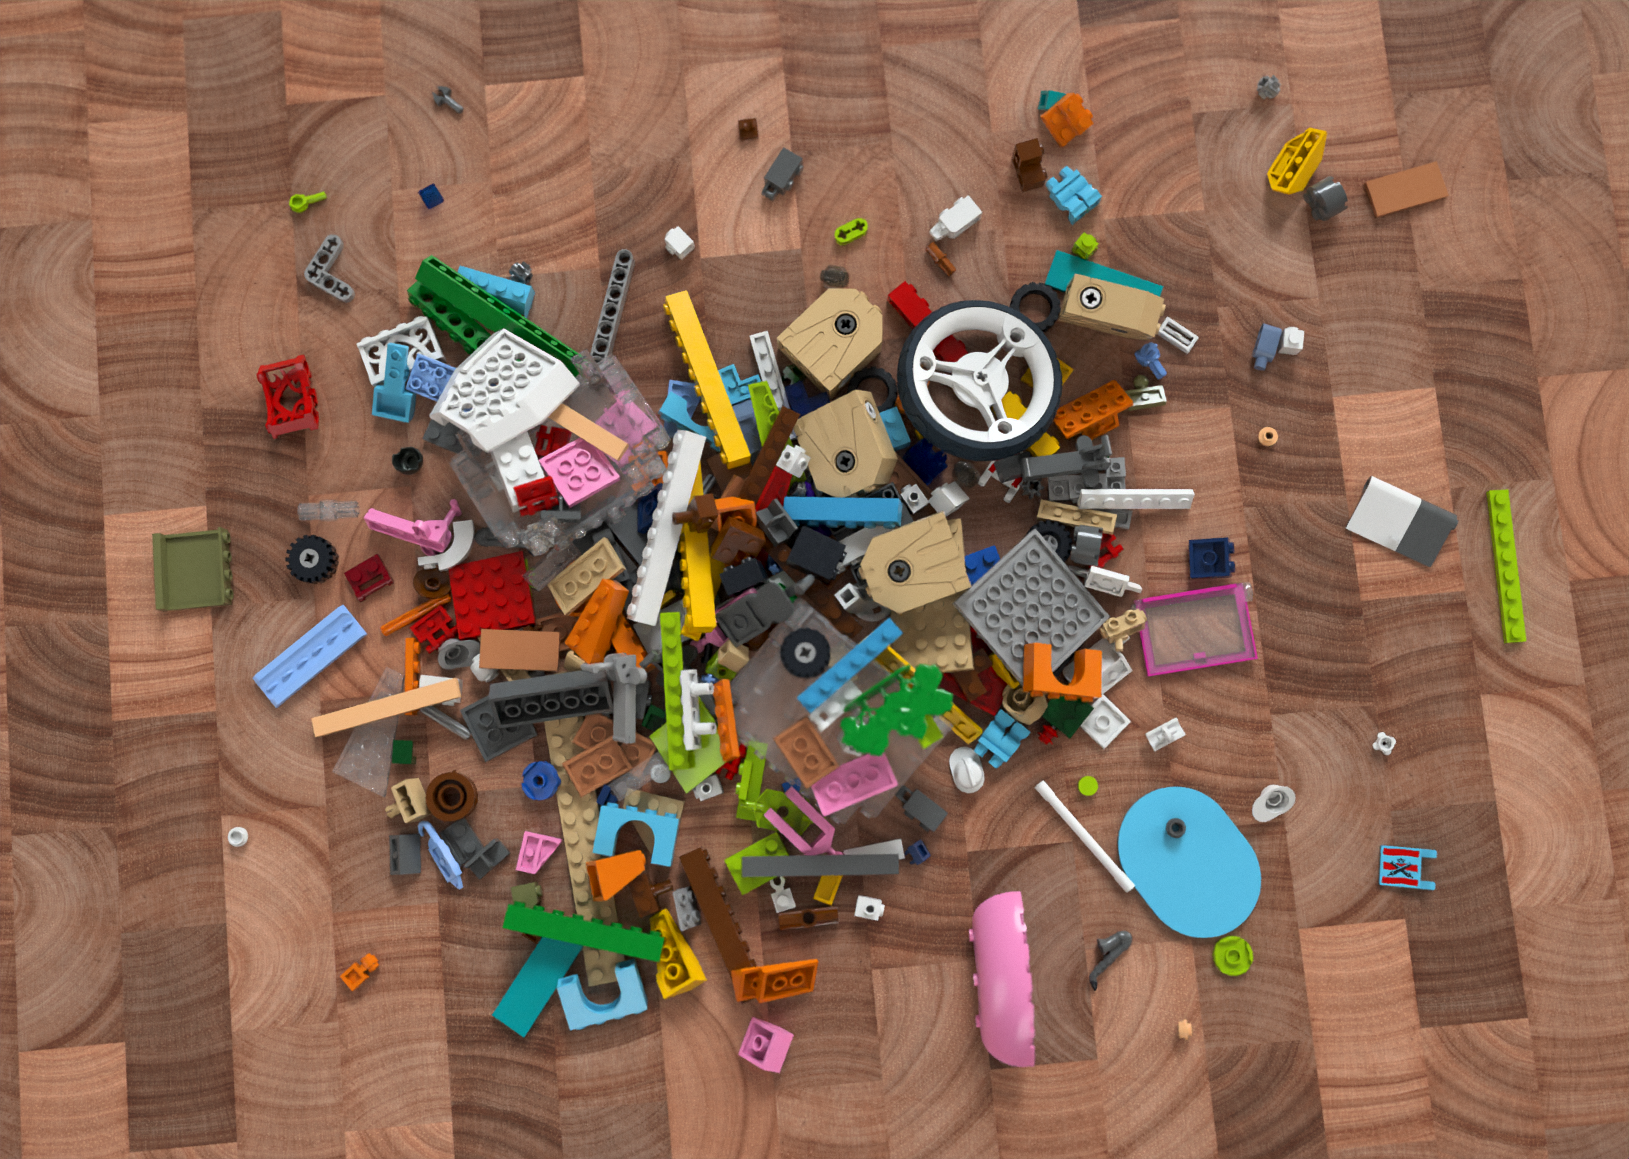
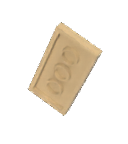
M602 538L547 585L564 615H570L592 597L602 578L613 580L626 568L609 540Z

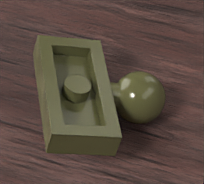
M1144 375L1135 377L1133 381L1135 390L1125 391L1133 401V406L1129 407L1128 411L1164 406L1167 402L1163 386L1147 388L1149 381Z

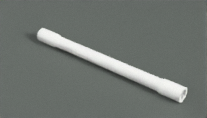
M1042 780L1035 786V789L1050 803L1105 866L1126 893L1135 886L1132 881L1118 868L1056 797L1052 789Z

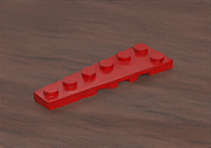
M775 466L755 506V511L758 512L767 508L773 499H777L783 507L784 497L787 496L793 474ZM762 547L757 557L750 555V557L762 561L765 568L769 554Z

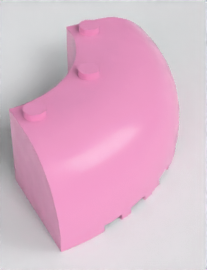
M1021 891L1007 892L995 895L980 904L973 914L972 929H969V940L973 941L976 963V974H973L974 986L978 988L979 1015H975L976 1027H980L983 1044L992 1056L1008 1065L1030 1067L1035 1065V1047L1033 1045L1035 1032L1033 1003L1030 1004L1032 980L1031 973H1029L1028 960L1030 958L1026 925H1024L1023 919L1024 910Z

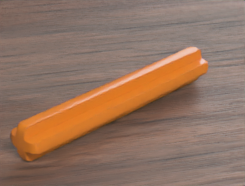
M448 593L442 598L430 599L380 627L383 635L388 636L428 614L440 604L444 605L450 602L451 597Z

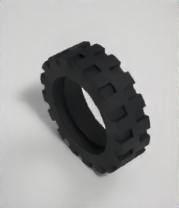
M1030 282L1028 285L1024 284L1020 289L1016 290L1009 307L1020 312V302L1027 295L1036 294L1044 297L1050 304V314L1044 321L1035 323L1044 333L1054 326L1061 311L1060 299L1057 298V293L1053 292L1050 286H1045L1044 283L1039 282V284H1035V282Z
M871 366V368L865 367L861 371H857L850 379L847 394L857 390L859 384L868 378H876L883 381L888 389V397L881 406L877 407L878 411L881 413L894 407L898 388L895 379L892 378L889 372H885V369H878L874 366Z

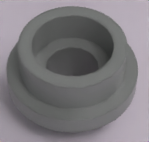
M794 482L789 494L792 497H804L806 494L805 483Z
M1172 818L1166 824V832L1173 838L1183 836L1186 831V825L1181 819ZM1174 824H1177L1179 827L1176 832L1172 830Z

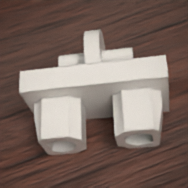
M1177 718L1145 733L1154 751L1186 735Z

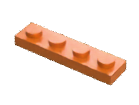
M406 638L405 692L419 688L420 684L418 673H420L421 664L418 661V654L421 652V644L416 638ZM420 709L407 712L405 715L417 716V712Z
M722 679L713 684V696L718 722L717 732L721 744L720 753L723 761H731L740 757L730 682L729 679Z

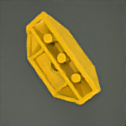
M1308 128L1304 133L1285 143L1267 172L1273 191L1288 195L1303 191L1322 161L1327 137L1326 131Z

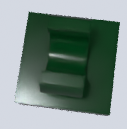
M795 364L786 366L782 371L785 374L782 377V381H786L788 378L791 380L789 388L804 382L807 378Z

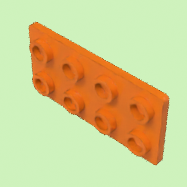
M1112 380L1058 408L1053 422L1066 439L1082 433V436H1088L1093 440L1118 427L1117 413L1133 406V401L1117 381Z

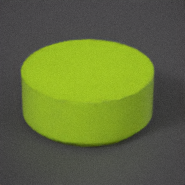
M1084 776L1078 781V790L1081 794L1090 796L1096 793L1098 783L1095 778Z

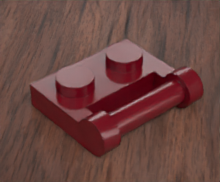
M379 554L344 572L359 602H363L367 596L386 585L394 584V580ZM383 575V579L363 591L361 590V586Z

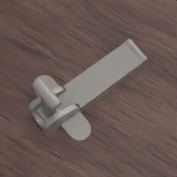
M627 653L609 654L605 657L603 663H583L581 665L582 671L598 673V671L606 670L609 680L615 681L612 738L614 741L625 744L635 743L636 684H644L647 680L646 671L643 668L636 667V655H626Z

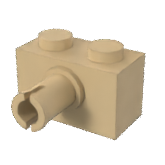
M419 778L406 779L391 787L396 803L386 807V812L391 810V812L387 813L388 817L393 818L401 813L404 822L411 823L432 814L426 805V795Z

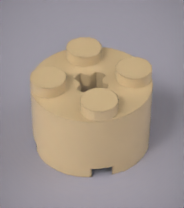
M1021 684L1014 689L1007 685L1002 694V703L1015 721L1030 725L1039 719L1048 706L1044 694L1042 697H1033L1031 693L1023 692Z

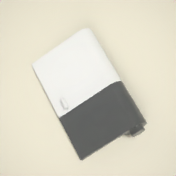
M1370 476L1362 489L1363 495L1345 528L1431 568L1450 531L1454 530L1458 524L1457 515Z

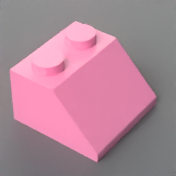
M752 1017L738 1055L762 1070L780 1073L793 1034L779 1026Z

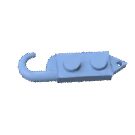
M424 820L419 822L418 832L423 837L424 827L431 837L428 841V850L447 883L451 882L458 889L463 888L460 875L462 871L450 853L449 847L443 839H440L430 822Z

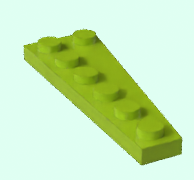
M767 381L748 385L761 446H763L779 413ZM789 437V439H788V441H787V443H786L784 449L786 448L787 444L790 445L791 447H793L792 442H791V440H790V437ZM804 471L800 478L795 475L792 476L787 495H789L790 488L794 482L805 483L807 479Z

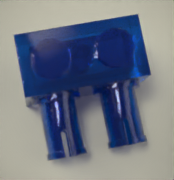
M923 438L911 447L902 459L929 486L948 467L945 463L947 455L945 454L942 457L943 451L935 453L932 450L933 444Z

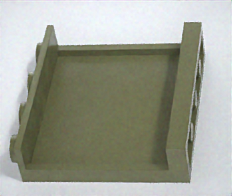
M218 527V530L169 535L161 533L152 534L156 610L164 612L232 605L234 593L231 588L233 574L230 570L232 556L229 551L231 537L227 529Z

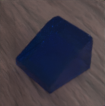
M431 184L418 192L428 209H432L444 202L435 184Z

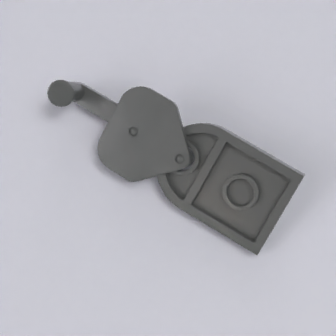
M808 575L784 590L779 584L770 582L761 587L757 594H748L715 614L716 620L733 645L738 647L766 631L774 621L782 622L791 617L794 613V606L789 598L796 593L803 595L815 578L812 575Z

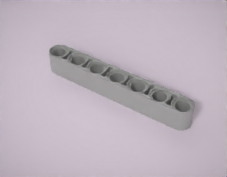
M622 249L616 254L588 361L589 370L596 377L604 376L608 370L635 266L632 253L627 249ZM623 258H630L627 263H621ZM619 275L625 276L622 281L616 280ZM614 293H621L619 298H612ZM609 311H616L614 316H607ZM605 328H611L609 334H603ZM600 346H607L604 352H598ZM597 363H601V364H602L601 369H599V370H594V369H593V367H594L595 364H597Z

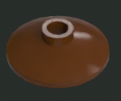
M439 568L422 569L414 576L413 587L419 595L425 598H442L451 591L449 574L445 571H439Z

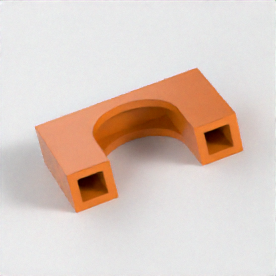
M1034 642L1024 645L1023 692L1031 693L1033 697H1042L1045 694L1051 699H1058L1060 696H1063L1065 700L1070 701L1081 698L1082 702H1094V699L1101 698L1102 651L1091 649L1074 651V676L1066 686L1057 681L1053 675L1051 668V644Z

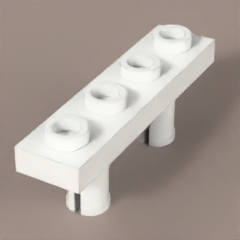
M697 669L682 670L680 684L682 686V722L685 732L683 741L686 750L702 748L701 735L715 734L717 730L714 722L700 723L698 695L713 694L714 685L713 683H698Z

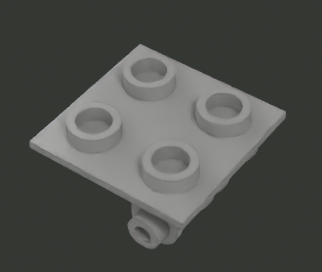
M689 886L673 891L680 930L684 931L700 925L701 915L697 908V898L692 887Z

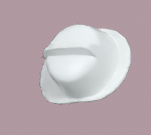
M959 747L955 749L949 759L954 782L962 792L974 793L983 786L985 780L980 758L972 748Z
M1279 785L1267 786L1253 804L1252 814L1254 818L1259 822H1267L1290 810L1296 800L1295 793L1289 787Z

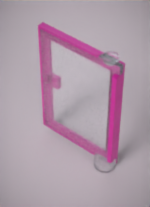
M1250 582L1134 600L1131 610H1143L1147 618L1145 629L1139 631L1147 677L1258 659L1247 602L1253 601V591Z

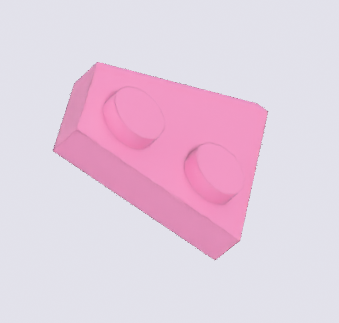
M525 831L516 870L536 874L562 843L563 839Z

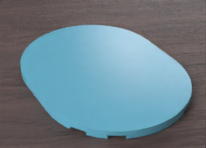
M1166 787L1145 794L1129 808L1118 832L1119 861L1124 873L1135 885V889L1164 924L1187 936L1210 938L1234 930L1247 919L1253 911L1260 894L1261 871L1259 862L1251 845L1213 799L1190 788ZM1172 818L1181 819L1186 825L1184 835L1179 838H1173L1166 832V824ZM1174 824L1172 830L1174 832L1178 831V825Z

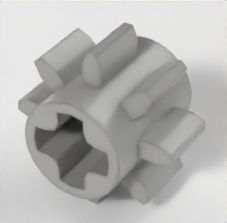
M1274 75L1271 78L1264 76L1259 80L1256 90L1262 99L1266 97L1271 99L1278 95L1281 84Z

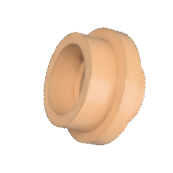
M1265 427L1259 432L1258 439L1262 445L1271 446L1276 443L1278 434L1275 429ZM1266 433L1271 435V439L1266 438Z
M1187 1020L1179 1022L1180 1038H1185V1040H1188V1036H1192V1026L1187 1024Z

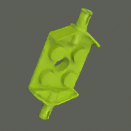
M766 788L756 801L751 802L743 799L741 801L744 804H741L740 808L751 809L754 812L758 828L779 831L764 814L770 808L777 813L778 808L781 806L786 807L789 811L786 817L781 818L800 836L810 824L814 823L786 796L785 792Z

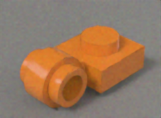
M368 953L360 960L361 965L357 962L354 963L340 978L351 991H355L369 978L365 971L371 973L379 967V960L374 955Z

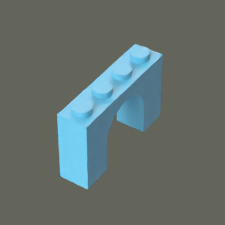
M607 802V806H601L592 853L614 856L621 828L629 821L640 820L648 824L654 833L655 842L651 863L672 866L681 820L676 818L677 814L665 812V815L662 816L657 815V811L646 809L645 812H639L638 807L626 806V809L618 808L619 804Z
M635 958L616 963L615 974L621 993L615 1001L609 1004L600 1005L588 1000L583 993L578 974L558 979L557 990L570 1030H581L588 1025H600L607 1020L621 1019L625 1015L640 1014L647 1010L648 999Z

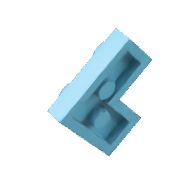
M734 364L718 370L731 405L749 399L748 385L761 382L758 374L741 381Z

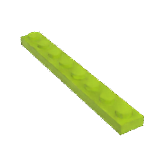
M1490 490L1486 494L1504 643L1526 642L1509 490Z
M680 612L660 613L669 770L689 769V755L683 741L685 732L682 722L683 705L681 703L682 686L680 684L681 671L683 670Z

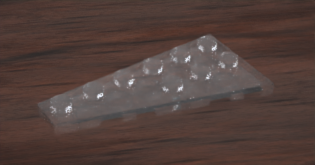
M386 667L368 702L403 693L405 675ZM399 715L355 727L332 772L382 797H386L392 761L393 740L396 737Z

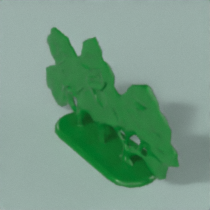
M919 664L915 669L914 676L911 679H904L903 676L911 668L910 665H905L845 706L843 711L848 713L858 707H861V711L858 717L849 716L841 720L840 727L844 733L841 743H844L847 747L853 746L857 753H869L872 756L881 757L888 747L889 731L896 730L899 736L907 737L912 735L914 738L923 740L928 728L925 715L939 717L950 711L953 705L951 702L953 699L952 694L943 689H937L942 678V673L935 664L931 666ZM899 681L900 690L898 692L889 694L885 691L886 688ZM911 683L913 688L910 689L907 684ZM880 693L885 699L884 704L879 708H870L867 701ZM871 711H875L876 714L872 715ZM865 712L869 714L868 724H863V716H866ZM858 719L860 720L859 725L856 724V720Z

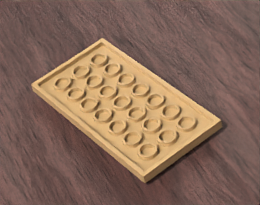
M961 518L947 520L966 571ZM897 567L895 572L902 574L904 567ZM967 589L903 613L891 610V620L903 633L893 642V650L914 669L919 664H927L929 666L935 664L941 673L974 670L970 624L952 604Z

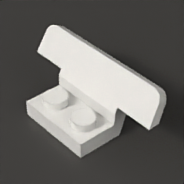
M1069 565V569L1074 575L1085 577L1084 587L1119 597L1123 596L1125 589L1137 593L1142 592L1140 585L1129 582V576L1094 566L1087 570Z
M1102 638L1089 648L1102 651L1101 694H1104L1132 672L1124 655L1121 652L1115 651V642L1109 644L1107 638ZM1074 661L1063 669V675L1069 683L1074 676Z

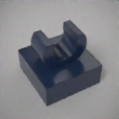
M605 784L596 803L600 805H605L607 801L617 803L619 797L611 793L614 787Z
M921 839L909 846L908 850L904 852L905 855L909 853L912 855L913 860L909 862L910 864L916 863L919 865L931 856Z

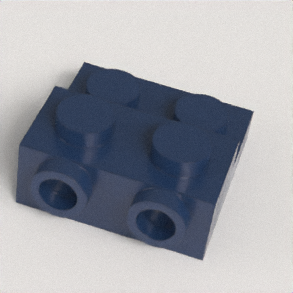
M658 483L637 499V532L644 534L652 527V516L658 505V493L662 490V483Z
M1228 537L1189 540L1190 578L1213 579L1232 577V573H1235V561H1231V554L1235 552L1234 542H1230Z

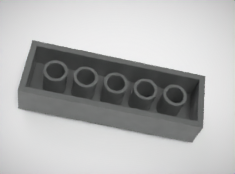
M580 670L490 684L489 702L498 728L613 711L614 693L606 670L598 671V673Z

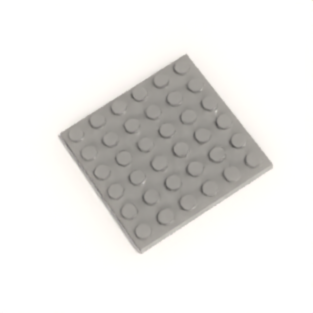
M1036 529L1029 532L952 603L1022 686L1024 645L1034 642L1051 644V668L1053 672L1110 617Z

